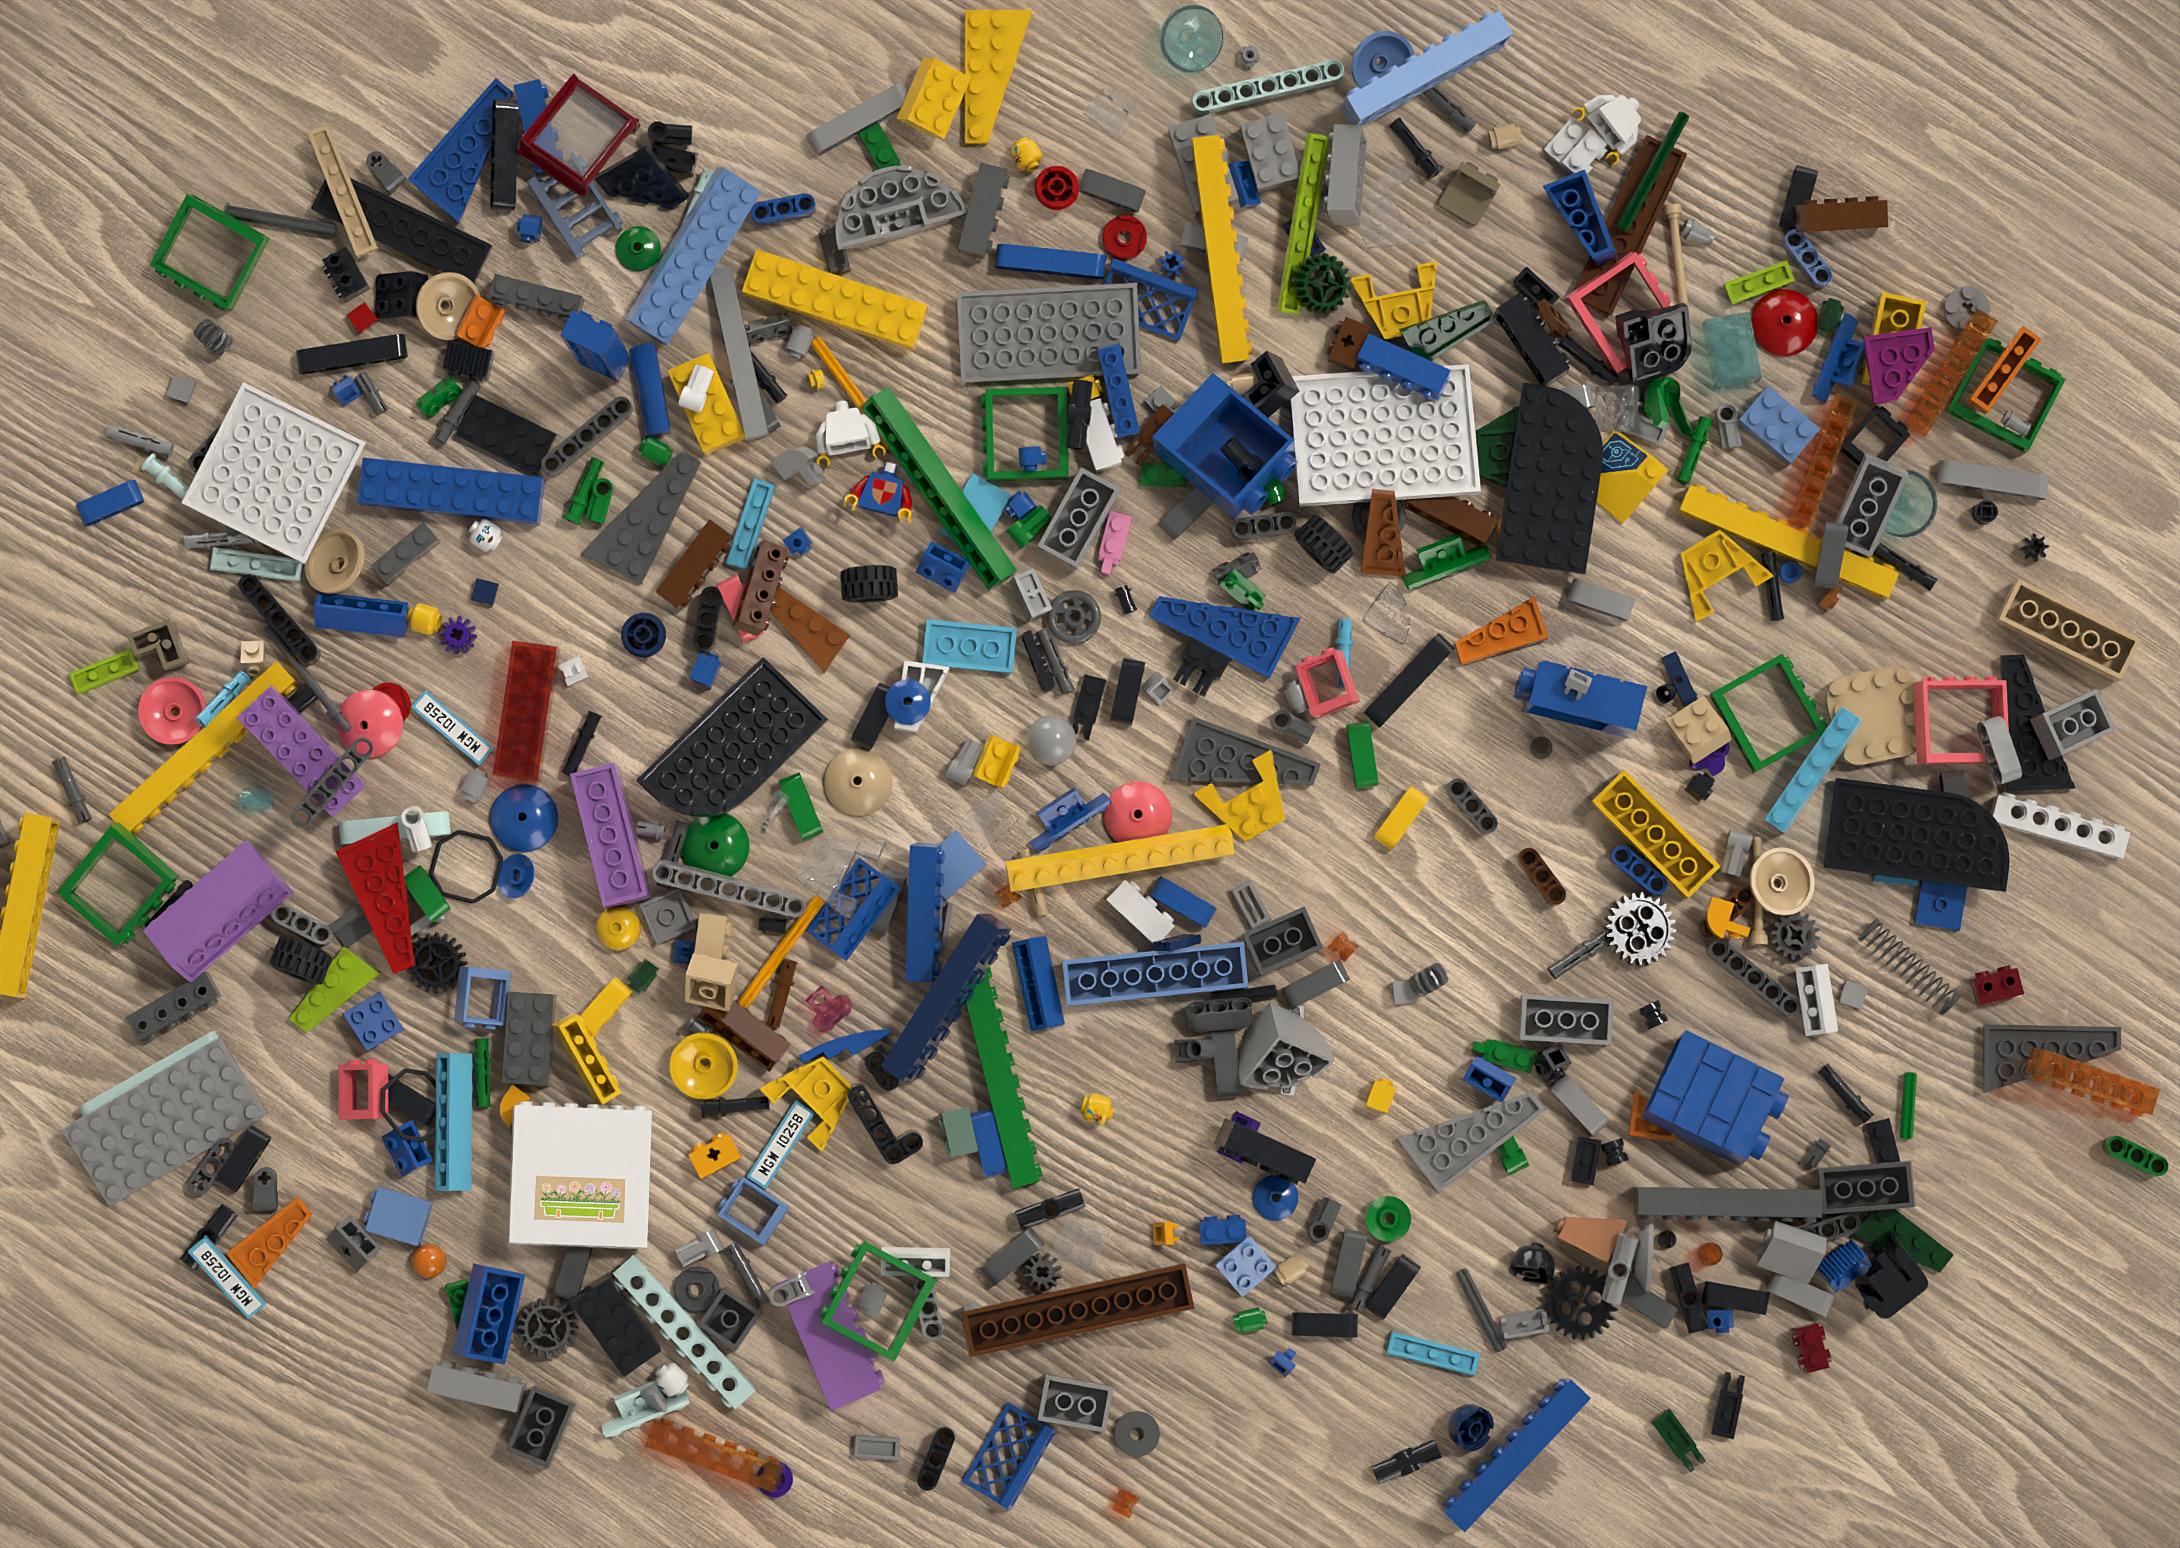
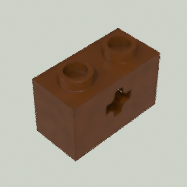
M1345 317L1344 322L1339 321L1334 332L1338 334L1335 343L1330 342L1326 352L1327 355H1330L1328 362L1353 371L1357 362V356L1371 327L1348 317ZM1347 338L1351 339L1350 344L1352 345H1349L1348 348L1343 347L1344 343L1342 341H1346Z

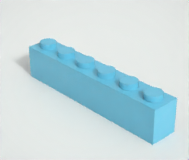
M1845 707L1840 708L1764 820L1780 831L1787 833L1862 724L1863 719Z
M471 1053L436 1054L435 1191H471V1124L473 1112V1062Z

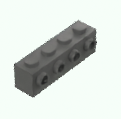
M980 162L958 253L985 259L986 253H991L993 241L990 240L991 233H996L999 219H995L997 210H1002L1004 198L1001 197L1003 189L1008 188L1010 176H1007V169Z
M494 274L489 293L490 298L494 300L493 303L502 306H507V304L515 305L516 309L526 312L529 309L535 310L538 315L550 317V315L558 316L559 320L567 322L572 311L578 313L579 310H582L584 298L581 295Z
M203 972L192 983L188 981L128 1015L126 1019L139 1041L146 1040L148 1043L159 1037L158 1032L164 1029L170 1031L177 1027L179 1020L183 1018L188 1020L199 1014L198 1009L204 1006L207 1009L217 1004V998L222 995L209 972Z

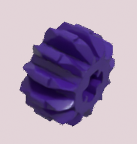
M461 616L457 617L456 623L452 617L448 618L451 625L448 626L442 623L441 626L446 629V632L440 631L438 633L439 636L446 637L440 641V644H448L445 649L447 652L451 651L454 647L455 655L459 654L460 648L464 653H467V644L472 648L475 646L470 642V639L475 640L478 638L477 635L470 634L476 630V627H468L471 622L469 619H466L462 624ZM456 630L463 633V635H460L462 639L459 641L453 638V635H456L454 634Z

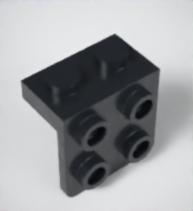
M414 271L377 275L376 318L409 317L418 319L416 300L421 287L428 280V275Z

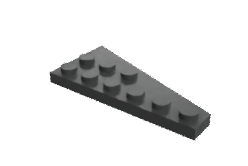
M680 452L581 555L643 584L701 462Z
M1193 716L1170 781L1259 784L1263 779L1252 760L1271 750L1273 752L1278 784L1313 786L1321 764Z
M1984 1024L1983 1093L2042 1075L2035 1071V1067L2032 1066L2034 1058L2041 1051L2049 1052L2062 1068L2121 1050V1027Z

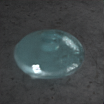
M1185 5L1174 10L1163 23L1160 32V49L1165 60L1172 67L1183 72H1198L1210 66L1218 57L1223 44V29L1219 19L1211 10L1200 5ZM1185 33L1188 34V37H1187L1186 40L1183 39V35H1184Z
M1907 470L1908 477L1884 528V531L1896 537L1905 538L1921 534L1931 525L1937 512L1938 500L1932 483L1924 475L1913 470ZM1910 499H1911L1912 502H1913V505H1912L1911 508L1908 506V501H1909Z

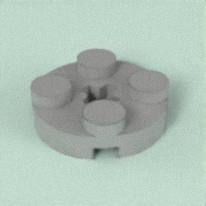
M1973 286L1959 287L1952 291L1945 300L1944 317L1947 323L1955 330L1968 332L1977 330L1986 322L1990 313L1987 297L1982 291ZM1962 304H1970L1972 307L1970 310L1973 313L1970 315L1967 312L1963 314L1961 312L1963 309Z

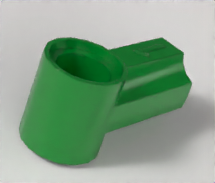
M600 478L594 482L585 519L605 524L611 498L615 492L613 483L608 479ZM601 483H608L610 487L609 492L605 495H600L598 492V486Z
M1040 504L1025 518L1015 522L1006 533L1022 549L1053 518Z
M1514 1135L1497 1148L1508 1176L1529 1167L1527 1158L1523 1150L1519 1148Z

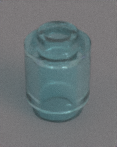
M244 788L243 793H239V806H243L244 811H266L267 809H272L273 793L272 791H267V789Z

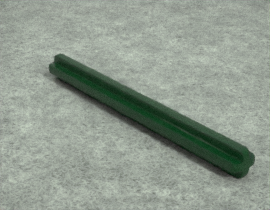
M1678 112L1617 225L1619 230L1623 232L1629 230L1689 119V115L1686 113Z

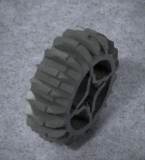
M551 1297L546 1298V1304L543 1303L542 1298H538V1306L530 1302L529 1306L532 1311L524 1308L523 1312L527 1317L520 1316L518 1320L525 1322L524 1325L517 1326L518 1330L524 1329V1333L518 1335V1338L526 1337L527 1341L523 1342L522 1346L525 1347L530 1344L529 1353H533L537 1349L536 1357H541L544 1351L546 1359L550 1358V1352H553L554 1357L557 1358L559 1357L558 1349L563 1354L567 1353L565 1344L568 1347L574 1346L569 1339L578 1338L576 1334H572V1330H579V1326H572V1322L578 1321V1317L570 1318L569 1315L574 1313V1309L566 1312L565 1309L568 1303L564 1302L561 1307L558 1306L560 1303L559 1298L555 1299L554 1304H551ZM553 1309L561 1315L550 1320L540 1310ZM535 1315L539 1328L531 1335L530 1323ZM565 1320L566 1334L561 1341L557 1328ZM547 1321L550 1324L557 1321L551 1328L552 1334H549L548 1331L539 1335L545 1328L544 1322ZM547 1336L556 1346L545 1347L538 1344L536 1340Z

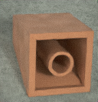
M1564 1217V1219L1557 1221L1553 1231L1556 1232L1555 1238L1607 1263L1616 1247L1619 1233H1623L1628 1222L1621 1219Z

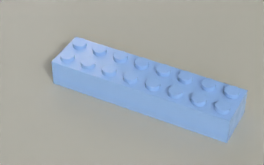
M1501 12L1485 14L1480 18L1481 21L1475 25L1473 22L1467 24L1461 29L1462 32L1456 36L1454 33L1442 39L1443 43L1435 46V44H1432L1423 50L1424 53L1418 57L1412 55L1399 68L1395 65L1386 70V75L1378 78L1375 76L1366 82L1365 87L1361 89L1356 87L1347 93V97L1343 99L1344 102L1340 108L1349 124L1361 125L1363 127L1506 46L1513 32Z

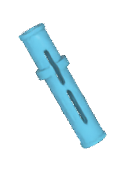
M1338 619V639L1335 640V644H1337V650L1343 651L1350 671L1351 645H1353V640H1351L1352 620ZM1337 666L1335 687L1345 688Z
M239 671L228 684L225 683L222 686V691L195 717L196 722L204 728L207 727L216 715L232 699H235L238 696V692L250 682L249 676L245 672Z

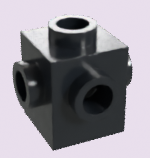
M1558 1044L1552 1048L1547 1047L1541 1050L1533 1064L1537 1074L1542 1077L1544 1082L1552 1079L1557 1081L1566 1075L1565 1071L1572 1062L1561 1044Z

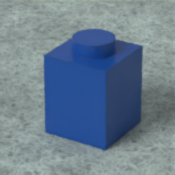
M708 651L706 655L700 653L689 678L712 688L722 667V663L718 661L719 656Z

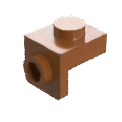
M1838 581L1837 589H1829L1817 607L1823 612L1827 608L1832 610L1839 601L1837 594L1842 589L1839 585L1840 581Z

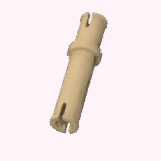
M1031 848L1017 852L1019 859L1033 857ZM1042 887L1028 889L1036 918L1050 914Z

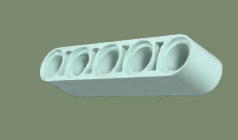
M449 812L424 813V821L429 837L451 835ZM418 814L407 815L408 821L416 823L418 821ZM401 816L339 822L340 845H350L397 822L400 840L409 838L405 825L401 821Z

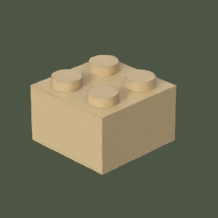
M1704 696L1666 719L1669 732L1693 764L1731 741L1728 727Z
M700 913L694 954L707 955L720 960L729 959L730 946L727 945V938L732 937L733 923L730 922V918Z
M693 953L686 972L685 1002L729 1012L736 993L737 963Z

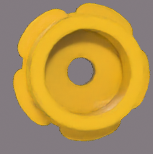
M811 369V373L807 375L810 388L814 387L815 390L819 391V388L825 387L823 373L821 370L815 371Z

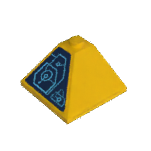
M1615 429L1603 442V463L1597 503L1623 524L1669 469Z

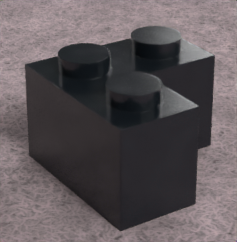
M1265 351L1250 364L1259 382L1248 390L1243 397L1267 418L1300 392L1281 357Z

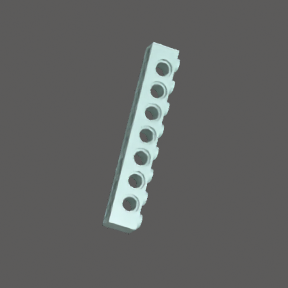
M632 1255L613 1273L616 1277L614 1282L622 1290L626 1288L631 1293L629 1298L637 1307L640 1304L646 1310L644 1315L651 1323L657 1322L661 1326L660 1333L668 1341L672 1339L677 1344L675 1349L683 1358L686 1355L692 1361L690 1366L696 1373L700 1374L702 1372L707 1377L706 1384L714 1392L718 1390L723 1395L720 1399L729 1409L732 1406L737 1409L757 1390L636 1255ZM635 1276H640L643 1279L644 1283L640 1289H635L632 1286L631 1281ZM650 1293H655L659 1297V1302L656 1306H651L647 1302V1296ZM665 1310H671L674 1314V1320L671 1323H666L662 1319V1313ZM680 1327H686L689 1330V1337L686 1340L680 1339L677 1335ZM695 1344L704 1346L705 1353L703 1356L697 1357L694 1355L693 1346ZM710 1361H717L719 1363L720 1371L713 1374L708 1370ZM726 1378H732L735 1381V1388L731 1391L726 1390L723 1386Z

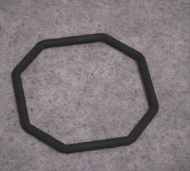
M457 830L437 843L429 875L442 896L473 904L495 891L503 857L490 837ZM459 834L488 841L499 859L491 889L474 899L444 892L434 875L441 845Z
M405 1068L382 1087L380 1112L400 1138L424 1142L436 1133V1126L424 1137L404 1135L385 1112L386 1090L405 1073L425 1075L436 1089V1081L427 1071Z

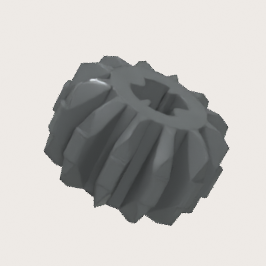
M207 318L200 322L194 331V336L217 355H222L233 343L230 335Z
M1434 963L1410 977L1409 983L1413 992L1418 997H1423L1445 985L1449 978L1441 964Z
M1037 1253L1038 1262H1035L1030 1257L1028 1260L1033 1264V1267L1024 1265V1269L1031 1270V1273L1024 1274V1278L1032 1276L1033 1279L1029 1281L1028 1285L1032 1286L1035 1281L1038 1282L1036 1286L1037 1291L1040 1290L1041 1284H1044L1045 1291H1048L1049 1286L1047 1282L1056 1287L1057 1283L1052 1278L1061 1279L1062 1277L1060 1274L1054 1273V1271L1061 1270L1062 1267L1052 1266L1057 1262V1258L1055 1257L1051 1262H1048L1049 1253L1045 1254L1044 1260H1041V1254ZM1039 1266L1042 1268L1048 1267V1277L1041 1276L1039 1278L1036 1274L1039 1271H1036Z

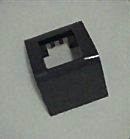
M1889 1230L1887 1247L1895 1255L1894 1258L1902 1266V1269H1899L1876 1240L1868 1246L1876 1256L1870 1260L1872 1266L1866 1273L1869 1278L1868 1281L1875 1290L1873 1291L1869 1285L1855 1284L1864 1298L1863 1306L1865 1309L1868 1310L1870 1308L1871 1311H1874L1877 1316L1883 1319L1892 1317L1928 1287L1927 1277L1891 1230Z

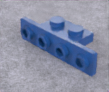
M1847 313L1844 314L1839 323L1838 331L1830 345L1826 361L1822 365L1819 379L1814 385L1812 396L1822 403L1827 402L1834 383L1853 388L1866 356L1864 343L1852 340L1858 320Z
M1073 787L1037 811L1038 816L1048 830L1029 842L1035 852L1046 850L1052 842L1067 836L1070 830L1085 824L1094 814L1105 811L1108 805L1112 803L1105 793H1102L1085 804L1077 790Z

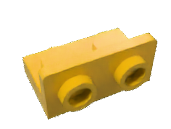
M989 734L972 776L993 786L1004 788L1010 780L1014 764L1019 759L1021 747Z

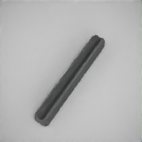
M1463 1268L1457 1271L1456 1275L1495 1351L1500 1352L1506 1349L1507 1345L1468 1269Z

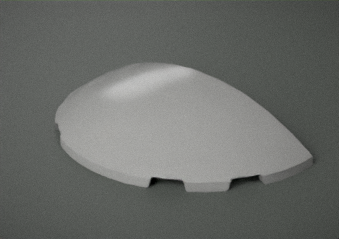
M912 166L882 168L860 179L858 184L844 197L839 208L840 211L835 226L836 243L838 250L889 242L954 221L967 215V210L954 189L951 190L941 177L930 171L923 172L913 169Z

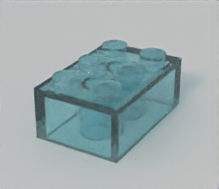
M1750 312L1705 319L1702 326L1714 390L1759 382L1762 375Z

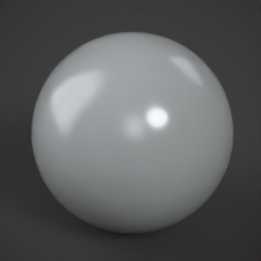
M1045 716L1036 720L1030 727L1027 734V747L1032 757L1038 762L1045 765H1058L1065 762L1073 754L1076 747V734L1071 724L1065 719L1058 716Z

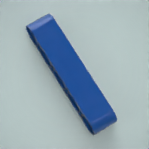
M997 244L994 267L1013 271L1104 279L1106 255L1012 244Z

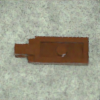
M1546 299L1537 303L1540 309L1538 315L1544 324L1547 323L1557 336L1562 337L1567 332L1572 331L1569 323L1562 317L1561 313Z

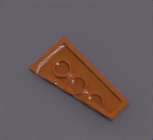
M1372 489L1361 573L1406 577L1395 491Z
M779 588L775 591L774 595L777 598L776 604L770 612L825 673L850 635L782 588Z

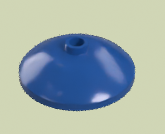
M529 784L515 785L503 791L495 800L490 813L491 828L496 838L507 848L518 852H531L545 846L554 836L559 819L558 810L552 797L543 789ZM521 813L526 814L527 818L525 821L519 820Z

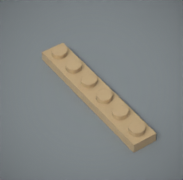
M327 124L307 132L356 257L358 258L379 250L330 126Z

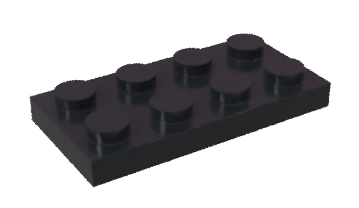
M475 395L456 436L538 475L542 467V459L549 453L557 434Z

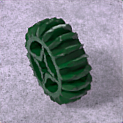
M1323 253L1322 256L1314 254L1313 258L1308 256L1306 257V263L1300 262L1301 270L1296 269L1294 271L1298 278L1292 279V282L1297 283V286H1294L1292 290L1298 291L1294 298L1301 300L1299 305L1301 307L1307 306L1306 310L1308 312L1314 310L1315 314H1321V312L1329 314L1330 309L1336 311L1338 310L1337 305L1343 306L1342 298L1349 297L1345 291L1352 288L1350 285H1347V281H1350L1352 278L1345 276L1349 270L1348 268H1342L1344 262L1337 261L1336 256L1329 258V254ZM1319 267V269L1316 270L1315 276L1309 279V276L1312 273V271ZM1329 269L1334 274L1335 282L1330 277ZM1322 281L1329 284V286L1323 285L1322 287L1319 284H1314V282ZM1308 286L1312 288L1315 299L1310 295ZM1334 289L1333 294L1327 300H1325V298H1327L1328 292Z

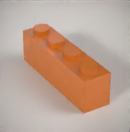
M2025 326L2019 328L1966 402L1982 414H1987L2041 341V338Z

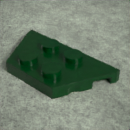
M1519 406L1514 407L1512 410L1475 431L1479 477L1507 487Z

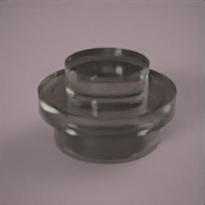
M1537 737L1530 744V752L1537 759H1545L1552 753V743L1546 737Z

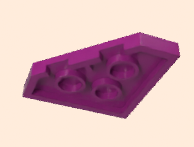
M1932 327L1863 337L1873 405L1896 402L1935 350Z

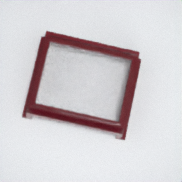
M573 73L522 136L517 153L583 199L588 193L589 184L630 132L634 131L636 133L641 124L638 118L631 116L582 82Z

